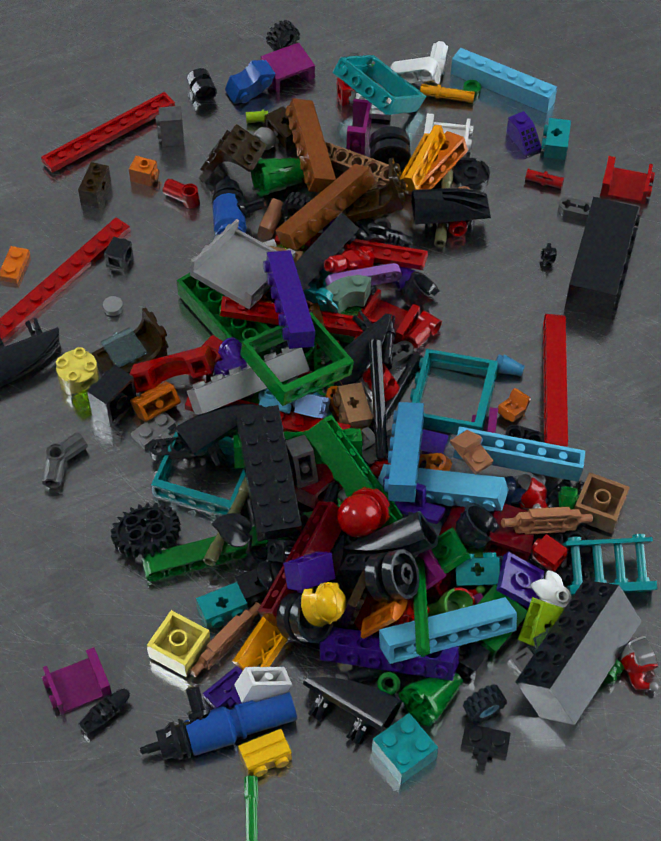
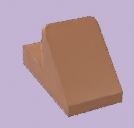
M466 430L450 440V443L476 475L492 465L494 460L481 445L482 437Z

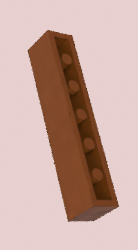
M292 98L290 105L286 107V116L289 119V128L293 133V142L296 144L297 156L300 158V167L304 173V181L307 183L310 192H322L336 178L315 106L312 100Z
M354 164L279 226L275 231L282 246L298 250L374 186L376 181L370 167Z

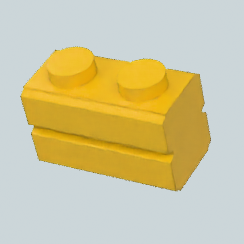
M282 729L238 745V753L248 776H263L267 773L268 769L275 766L276 768L285 767L292 760V752Z

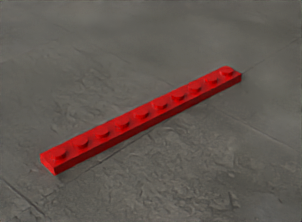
M115 217L0 318V337L3 344L21 329L28 320L30 321L104 255L113 236L124 238L131 231L130 226Z

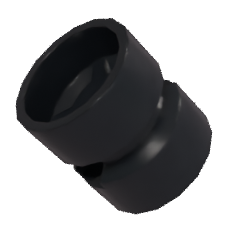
M198 68L188 74L187 82L196 101L206 103L213 100L217 94V89L209 72L204 68Z

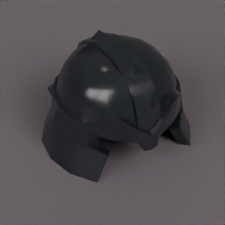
M417 271L411 273L409 280L405 281V285L401 289L403 301L410 308L413 304L420 306V311L428 310L435 303L434 299L429 295L435 296L440 291L431 279Z
M475 503L467 504L464 512L460 513V517L456 521V533L459 539L467 546L477 549L485 546L491 540L487 532L491 531L494 533L500 528L493 515L484 507Z

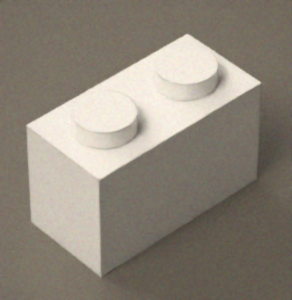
M245 667L234 685L243 703L250 700L257 702L287 693L292 683L285 667Z

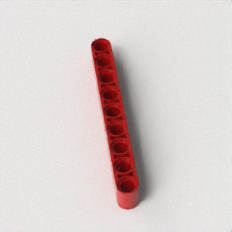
M545 313L543 321L544 443L568 447L566 316Z

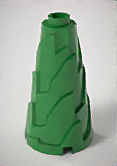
M260 158L251 171L253 186L260 189L256 193L260 197L269 196L271 193L302 183L304 181V173L300 167V158Z

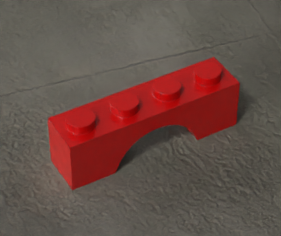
M209 345L134 364L129 374L134 377L136 393L154 389L163 381L175 376L190 375L192 378L211 374L216 362Z

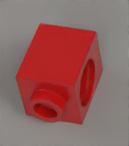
M547 534L542 539H537L532 546V559L549 571L555 572L567 558L568 549Z

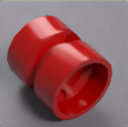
M382 363L384 398L387 401L398 393L399 385L386 365ZM369 367L363 374V380L372 391L371 368Z

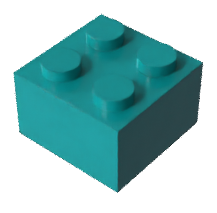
M410 713L373 738L372 751L400 785L437 759L439 747Z

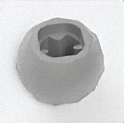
M261 127L255 131L254 136L266 144L265 150H269L275 145L276 136L271 129Z

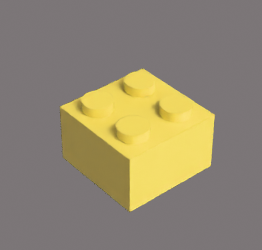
M171 610L148 642V656L187 678L190 674L189 669L198 662L200 655L206 650V645L211 641L210 632L208 629Z

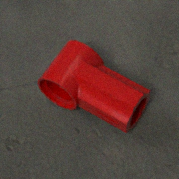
M173 179L165 181L162 189L163 194L182 201L183 205L188 209H194L199 206L200 198L195 184H182Z
M423 311L417 318L414 327L405 335L404 341L410 342L413 345V349H418L430 335L434 336L439 331L442 321Z

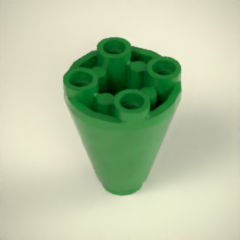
M457 672L453 681L429 677L405 686L399 693V698L417 723L430 726L438 720L460 690L463 682Z

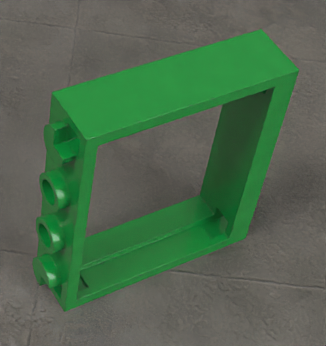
M310 312L315 328V342L333 363L288 384L283 385L257 354L285 342L282 335L283 326L265 330L261 334L242 341V358L282 406L339 381L352 373L353 359L312 312Z

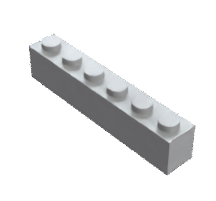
M289 347L281 349L282 353L278 355L274 352L264 356L265 360L263 361L280 382L310 371L302 348L289 349ZM247 364V367L243 369L239 366L228 370V375H215L211 377V381L208 383L204 381L197 382L192 385V389L187 390V394L196 415L207 413L267 387Z

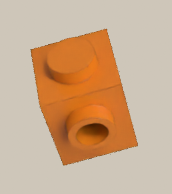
M135 156L129 167L131 182L151 187L159 177L160 171L157 168V161Z

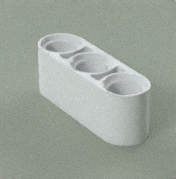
M423 57L395 61L390 68L410 84L430 81L438 67V63L434 58Z

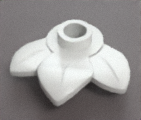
M547 571L545 579L531 583L532 589L541 598L540 600L562 608L566 607L571 600L570 591L563 586L561 577L553 571ZM559 593L563 595V600L559 598Z

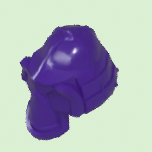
M230 337L222 342L218 353L223 360L216 362L213 376L218 374L225 376L229 374L228 370L239 366L241 369L247 367L246 361L241 356L242 343L238 339Z

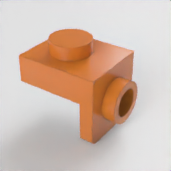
M514 388L509 398L498 405V413L504 419L514 422L525 414L531 398L517 388Z

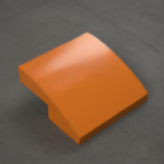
M408 599L373 605L370 615L362 621L360 637L364 639L398 620L406 609Z

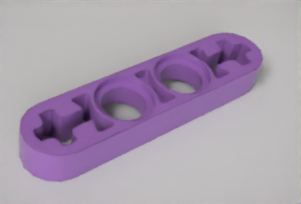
M393 263L329 275L325 282L328 286L343 277L362 275L371 277V286L397 281L401 278L402 273L399 265Z

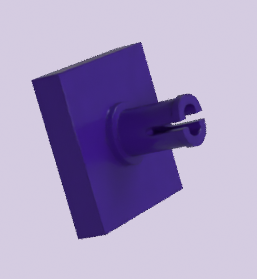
M507 552L503 555L496 591L529 608L532 597L540 599L532 589L531 583L543 579L545 571Z

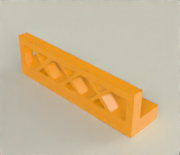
M434 125L430 134L424 133L400 176V179H404L407 182L406 190L404 191L412 192V190H418L446 140L441 125Z
M262 617L232 662L242 671L245 667H257L259 664H261L260 667H270L288 639L282 636L277 626H273Z

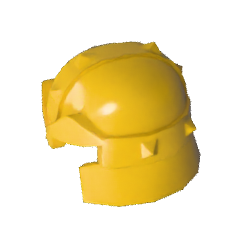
M321 583L315 593L313 589H304L301 608L304 617L313 626L322 627L326 624L330 625L333 621H337L346 609V596L338 583Z

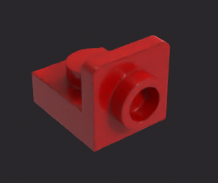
M337 78V96L342 106L349 105V97L354 89L340 78Z

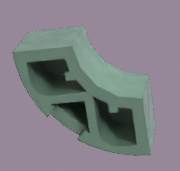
M362 275L347 276L332 282L325 288L333 294L332 300L339 308L338 314H341L348 307L365 306L371 292V277Z

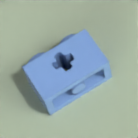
M308 394L293 401L294 413L316 418H326L331 398Z

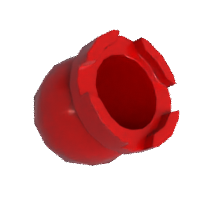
M363 487L355 491L352 496L344 499L337 510V521L347 535L356 538L365 537L385 525L389 520L388 507L390 503L379 489L373 490Z

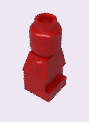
M359 247V250H349L342 255L328 257L324 261V268L331 273H340L373 267L375 255L366 247Z

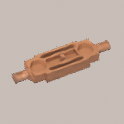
M569 507L529 509L528 512H519L514 518H502L501 525L503 528L513 527L516 533H558L576 530L580 523H592L593 516L591 513L581 514L579 509L570 510Z
M256 602L240 616L236 615L206 645L207 649L200 655L198 662L189 669V672L196 677L204 668L209 670L253 626L254 617L259 613L257 611L261 605Z

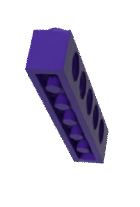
M333 627L326 639L319 642L320 660L451 681H453L459 664V646L425 655V657L418 656L389 664L380 649L378 633H373L363 639L360 637L361 631Z

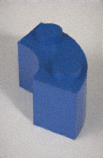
M266 60L250 61L243 71L229 77L225 91L234 104L246 103L269 87L276 73Z

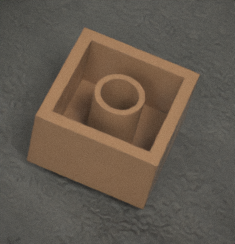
M589 472L575 509H579L581 514H592V523L585 524L613 534L630 487Z

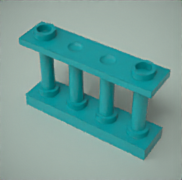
M634 534L632 538L581 540V537L568 538V541L562 545L566 548H571L574 581L572 585L566 587L570 591L571 596L575 594L583 582L580 548L592 547L594 581L607 583L604 580L601 547L614 546L617 579H615V583L610 584L620 585L624 593H642L658 590L657 581H650V578L647 577L644 545L653 542V537H645V534ZM624 545H635L638 570L636 582H628L625 576Z

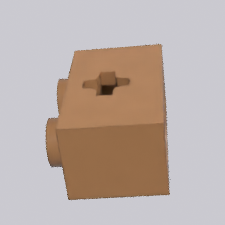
M362 383L338 386L333 395V403L339 410V422L349 424L354 429H364L370 426L373 417Z

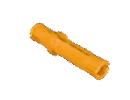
M422 83L420 88L424 95L436 97L435 99L438 100L442 98L473 103L474 91H464L441 87V85L432 86Z

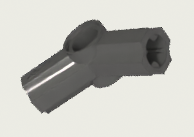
M75 432L61 443H53L47 447V458L42 478L43 485L48 488L61 486L63 471L67 461L88 447L80 433Z

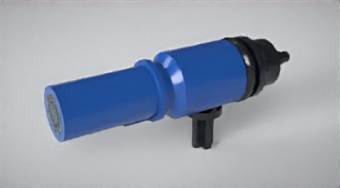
M228 175L224 176V179L216 184L212 195L215 235H220L226 226L232 224L236 219L239 220L238 229L246 233V219L250 218V213L267 207L264 197L246 202L243 191L240 189L237 181L230 179Z
M199 686L186 689L191 711L187 713L189 720L183 722L182 719H178L179 724L174 725V721L169 722L164 729L157 730L158 741L140 747V753L143 755L161 750L163 760L170 758L181 760L184 759L183 754L186 753L188 758H191L192 752L194 756L235 744L239 737L243 736V739H245L249 734L296 721L297 714L291 694L287 692L257 702L250 700L236 704L230 710L224 706L210 710L209 706H204Z

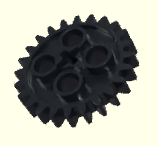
M148 502L145 507L138 504V509L131 507L129 513L122 512L124 517H117L118 523H113V529L110 530L116 550H119L120 554L125 552L126 557L133 554L134 559L138 555H142L144 559L146 554L154 557V552L157 551L161 554L162 548L169 549L168 543L175 544L174 538L179 537L178 532L181 531V524L176 511H172V507L166 508L165 504L158 507L157 502L150 506Z
M581 524L576 530L534 534L532 546L537 539H542L546 534L560 544H563V536H566V541L570 537H581V540H595L596 537H589L590 530L583 531V524ZM592 547L580 548L582 576L587 579L590 572H594ZM567 548L565 568L561 564L555 573L561 577L563 585L565 580H568L572 585L574 579L571 548ZM531 549L529 560L533 561L532 565L539 567V569L545 571L544 573L546 577V572L549 570L541 564H539L534 559H532L533 549Z

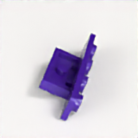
M386 476L383 479V488L385 484V479H389ZM419 483L416 486L415 502L393 501L402 514L408 515L409 512L421 511L427 521L438 524L445 513L444 507L426 502V486Z

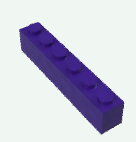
M291 250L267 252L266 261H263L264 273H268L267 284L271 286V298L275 299V312L279 313V326H283V340L287 341L289 349L314 347L315 328Z

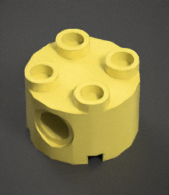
M82 347L68 351L56 360V372L60 387L68 395H87L89 387L99 380L98 366L94 356Z

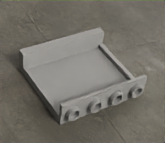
M236 219L232 224H228L220 235H216L213 242L206 245L198 256L192 258L190 262V276L250 309L271 288L267 284L268 273H264L263 261H266L267 252H274L276 250L239 230V220ZM289 248L288 250H291L294 260L296 252Z

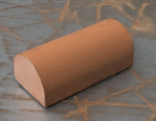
M275 198L271 200L259 225V238L266 240L272 238L283 214L281 212L283 202Z

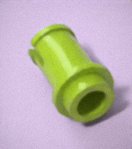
M262 109V111L246 112L247 124L263 122L265 124V115L268 114V111Z

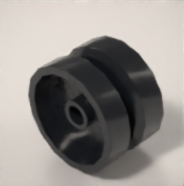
M385 126L374 131L369 137L370 158L389 164V159L393 158L395 163L399 164L401 171L405 169L411 158L410 139L405 130L395 126Z
M402 549L373 554L368 558L365 566V581L370 595L377 602L383 603L410 599L417 593L419 571L416 561L410 552Z
M292 592L287 594L281 600L276 615L277 626L282 636L288 640L318 643L324 641L330 634L334 621L330 625L326 624L322 627L313 626L303 615L301 608L303 593Z

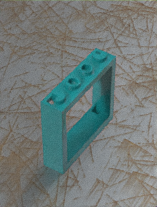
M374 55L341 57L332 72L386 115L417 112L426 98V95ZM388 97L392 100L390 104L386 101Z
M426 349L425 356L421 357L419 362L421 370L416 372V388L411 390L410 400L412 403L422 402L431 366L483 375L486 378L475 422L424 413L423 428L458 434L459 427L483 431L497 377L498 361Z
M176 431L173 437H179ZM225 437L217 443L224 454L234 456L233 438ZM175 439L171 447L176 451H180L183 444L176 445ZM170 445L168 447L167 452L171 451ZM164 455L151 484L153 496L220 516L228 513L245 478L244 469L231 499L227 500L166 482L176 459H170L169 455Z

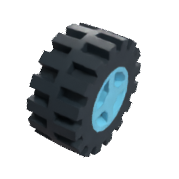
M492 684L491 686L488 685L485 688L479 689L478 692H474L472 696H469L463 702V708L473 723H479L499 713L505 707L504 705L507 704V700L498 685Z

